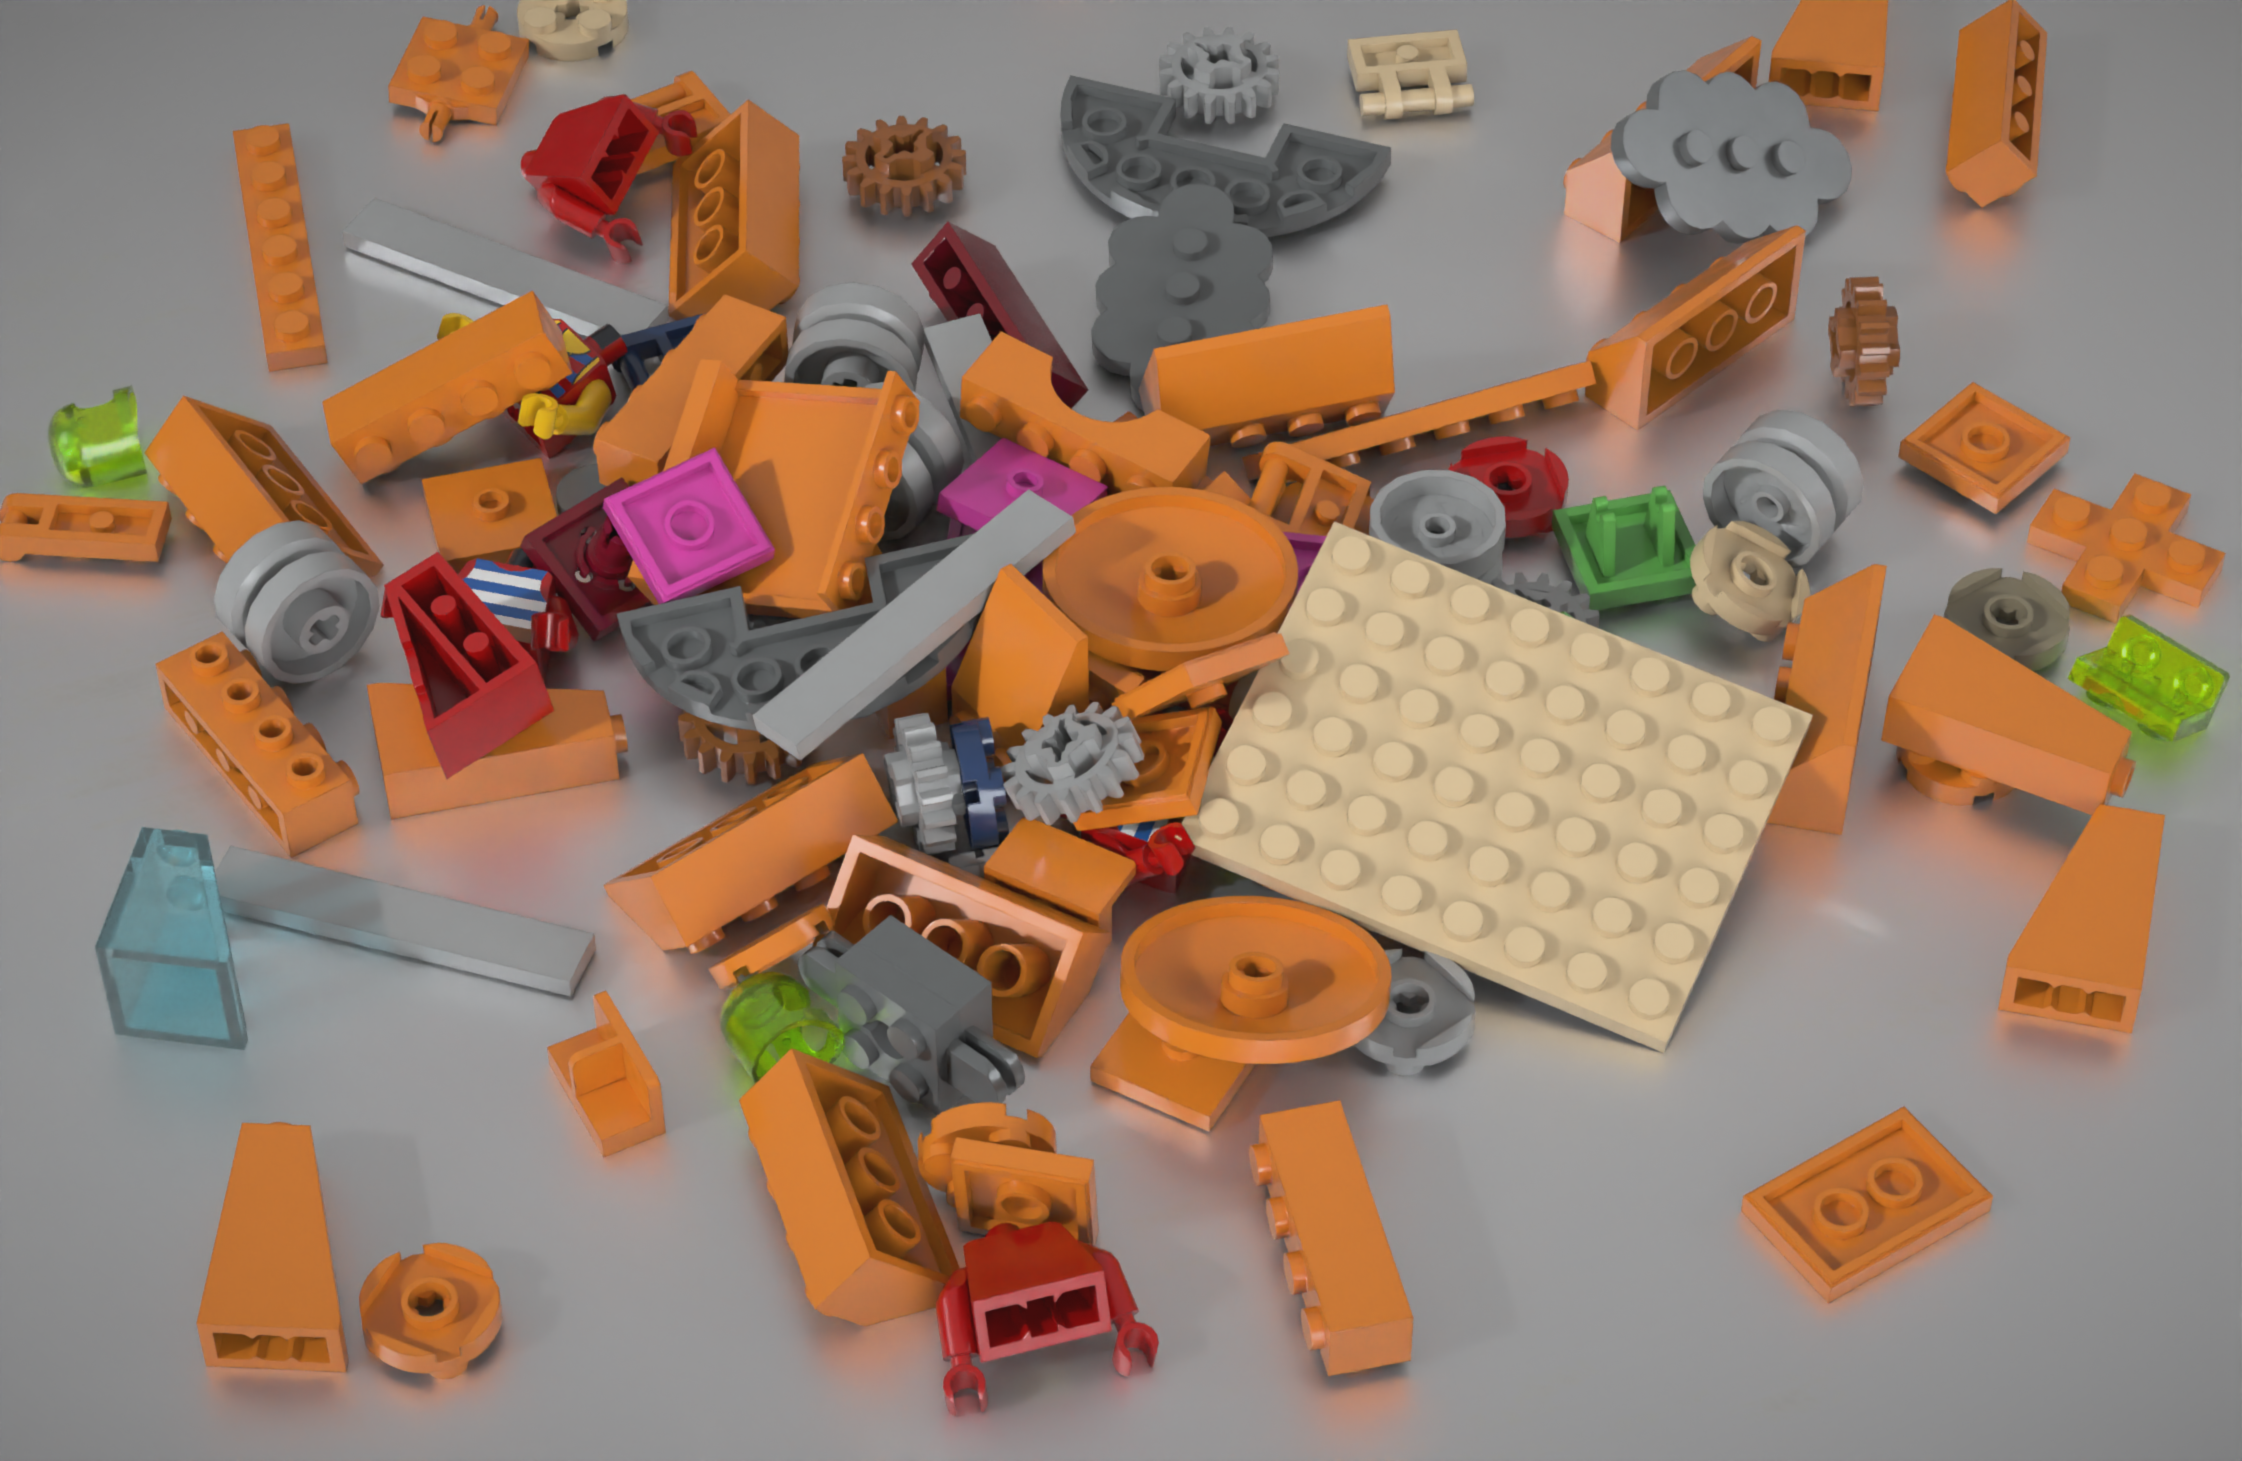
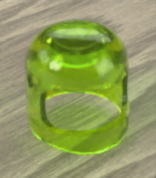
M132 385L112 390L113 399L99 406L78 408L74 402L67 404L57 410L50 419L48 426L50 453L55 467L68 483L76 487L88 488L147 474L138 439L137 402Z
M763 972L745 979L730 992L722 1007L719 1021L723 1038L754 1084L777 1063L766 1050L769 1044H773L780 1059L792 1048L831 1064L841 1055L845 1046L843 1031L834 1019L822 1009L810 1008L811 999L806 987L786 973ZM813 1025L828 1030L825 1045L820 1050L814 1051L807 1045L802 1036L803 1026Z

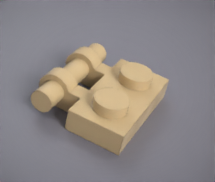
M1457 29L1348 39L1347 59L1356 92L1379 91L1378 93L1360 94V111L1362 116L1383 115L1384 120L1402 119L1403 113L1432 110L1434 115L1452 114L1453 108L1474 105L1472 84L1453 86L1450 84L1466 82L1467 61ZM1426 85H1428L1429 87L1421 89L1401 90V88Z

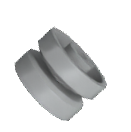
M850 282L830 285L809 296L798 311L793 331V342L789 349L785 367L784 383L864 388L867 384L884 382L887 371H896L909 389L915 392L917 374L920 370L924 349L923 325L918 313L900 296L875 285Z
M884 382L867 384L864 388L882 389ZM912 391L913 394L920 401L919 422L915 431L909 436L902 458L901 479L899 484L892 490L884 515L885 527L881 538L883 541L902 539L911 532L930 512L932 505L938 501L939 493L962 473L964 465L960 440L949 421L927 399Z
M1777 409L1760 415L1743 433L1735 445L1714 465L1704 479L1703 500L1708 517L1714 526L1718 525L1717 528H1726L1731 521H1745L1764 528L1778 537L1789 548L1791 552L1785 560L1792 568L1807 564L1861 502L1864 481L1858 460L1845 441L1826 424L1799 411Z
M1420 470L1399 476L1379 490L1370 506L1369 536L1490 585L1495 578L1502 580V551L1504 550L1506 529L1505 507L1491 488L1474 477L1454 471Z
M300 520L277 523L251 537L232 555L219 576L214 595L217 618L275 679L292 684L316 681L340 669L361 649L374 629L380 607L377 586L350 557L345 556L340 548L317 525Z

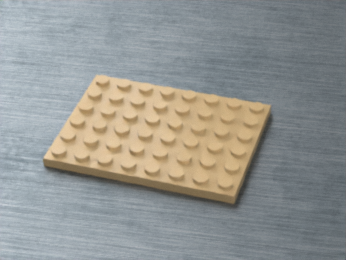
M1334 521L1278 634H1282L1290 654L1259 669L1209 768L1198 815L1185 816L1182 825L1196 846L1191 855L1305 903L1334 912L1357 925L1424 952L1425 950L1448 958L1462 969L1664 1053L1807 734L1813 715ZM1175 835V838H1177L1178 840H1182L1180 837Z

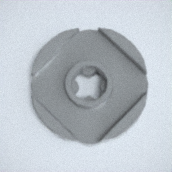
M1402 949L1385 950L1390 962L1392 976L1388 1010L1379 1026L1369 1036L1355 1044V1046L1370 1058L1385 1063L1387 1069L1392 1073L1410 1076L1420 1072L1424 1066L1437 1064L1452 1057L1472 1037L1476 1016L1474 988L1465 971L1448 958L1425 950L1424 959L1402 957ZM1402 1002L1408 1007L1419 1003L1422 1007L1418 1013L1405 1014L1397 1011L1396 1003Z

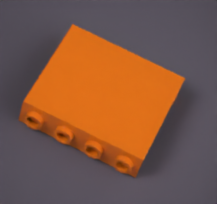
M700 360L663 471L715 448L775 548L774 559L695 596L741 586L747 614L799 619L856 606L857 601L864 595L867 585L865 558L872 556L875 544L883 536L885 527L884 515L892 490L899 484L901 479L902 458L909 436L915 431L919 422L920 401L896 371H887L882 389L738 380L722 360ZM633 560L628 578L653 605H658L659 603Z

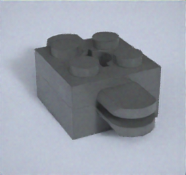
M888 916L855 945L835 931H830L817 942V946H812L799 957L798 968L806 986L838 1008L840 1049L855 1066L861 1069L868 1068L889 1082L906 1101L919 1103L935 1115H939L949 1110L964 1096H967L976 1103H1003L1007 1095H1011L1024 1084L1025 1072L1018 1056L993 1038L991 982L893 916Z

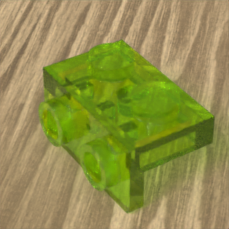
M2126 615L2118 620L2107 647L2077 657L2067 679L2085 689L2087 698L2093 703L2107 709L2120 710L2138 721L2137 726L2144 734L2160 741L2174 742L2207 729L2229 682L2230 675L2227 671L2133 615Z

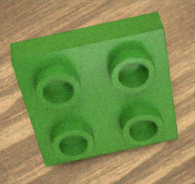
M1665 485L1653 487L1649 494L1609 501L1606 496L1593 498L1592 504L1553 510L1552 530L1580 594L1587 593L1590 596V610H1603L1692 594V589L1696 586V583L1692 577L1690 559L1696 545L1671 491L1667 490Z

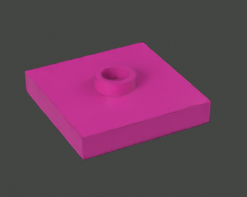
M1002 438L939 493L936 511L978 531L1028 489L1069 515H1072L1086 505L1106 497L1108 486L1006 438Z
M715 448L604 499L603 509L659 604L693 597L774 559L775 548Z

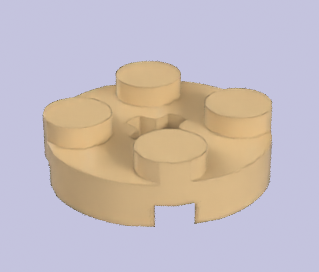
M520 0L517 8L520 37L529 39L530 42L536 44L537 54L557 61H582L599 56V46L613 40L614 48L623 41L629 28L626 0ZM576 16V19H565L568 17Z
M1731 521L1726 528H1717L1718 525H1716L1696 544L1691 554V573L1696 583V586L1692 589V598L1700 610L1706 614L1719 615L1731 625L1750 633L1756 639L1763 642H1771L1782 631L1787 629L1788 622L1794 623L1802 614L1804 600L1810 596L1808 578L1803 568L1795 575L1792 566L1785 560L1791 551L1778 537L1764 528L1745 521ZM1744 572L1750 575V580L1746 577Z

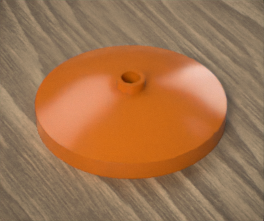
M1183 487L1141 488L1116 493L1094 501L1071 515L1074 520L1076 533L1043 559V595L1088 636V651L1112 662L1146 670L1169 671L1184 662L1273 632L1278 634L1297 596L1298 563L1291 543L1277 525L1259 511L1240 501L1199 489Z
M1224 896L1178 905L1153 916L1139 926L1128 938L1122 951L1120 991L1126 1008L1140 1025L1155 1036L1178 1048L1209 1058L1231 1062L1283 1064L1328 1056L1345 1050L1369 1036L1379 1026L1387 1013L1392 976L1389 959L1377 940L1363 928L1343 916L1311 904L1289 899L1266 896Z

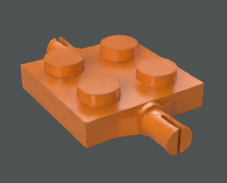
M485 5L479 6L476 9L471 24L468 26L422 16L388 85L389 103L416 108L427 114L419 128L420 135L424 139L429 141L433 134V142L439 141L448 122L451 120H472L497 126L528 60L529 39L492 31L499 18L494 8L489 6L485 14Z

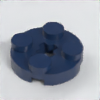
M989 717L949 725L951 749L955 750L960 767L962 792L966 802V812L963 815L970 847L972 850L1000 846L1009 834V827L1005 808L994 807L1006 805L1007 801L1000 766H995L993 758L985 757L995 755Z

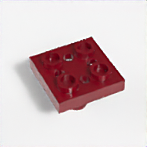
M622 477L524 536L520 545L538 570L548 571L554 576L557 595L568 602L571 613L594 642L620 627L617 613L653 606L651 601L628 578L633 559L603 509L605 498L629 487ZM580 571L579 575L584 579L589 575L590 581H579L575 576V572ZM620 580H625L624 583H623L624 587L627 588V587H630V586H631V588H632L633 590H632V591H624V590H622V589L619 587L618 581H620Z

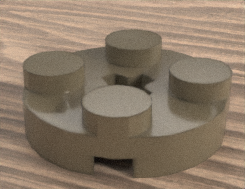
M1988 568L1965 576L1952 587L1944 618H1947L2032 671L2042 669L2053 663L2065 652L2070 631L2069 603L2062 592L2046 579L2023 571L2022 580L2013 577H2001L2003 568ZM1995 617L2004 621L2018 620L2019 622L2016 625H2006L1996 621Z

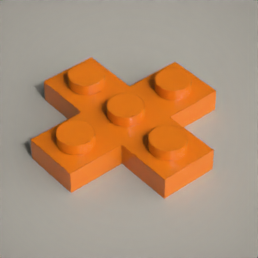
M2135 473L2111 510L2054 488L2030 524L2027 543L2077 562L2064 581L2061 590L2069 606L2115 624L2118 623L2141 586L2199 608L2221 573L2226 554L2174 534L2188 512L2191 494Z

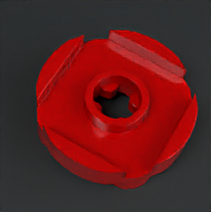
M1510 436L1485 438L1469 444L1461 451V460L1454 464V466L1451 462L1448 470L1474 477L1495 492L1505 507V538H1520L1537 533L1552 532L1553 510L1563 509L1567 504L1569 477L1564 463L1555 453L1545 448L1544 456L1537 451L1527 449L1528 440ZM1501 483H1508L1509 487L1514 490L1505 491L1498 489L1497 486Z

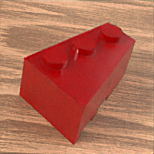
M436 552L384 585L400 642L408 662L412 683L422 710L426 731L446 780L555 711L536 661L439 552Z

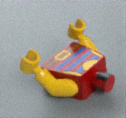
M459 313L446 314L442 318L437 339L440 340L474 321ZM553 319L562 331L573 373L561 379L548 390L523 396L521 401L508 407L502 413L548 459L559 453L578 435H592L597 432L608 408L616 399L617 395L607 366L627 354L628 351L622 337L610 324L604 325L585 339H582L562 319Z

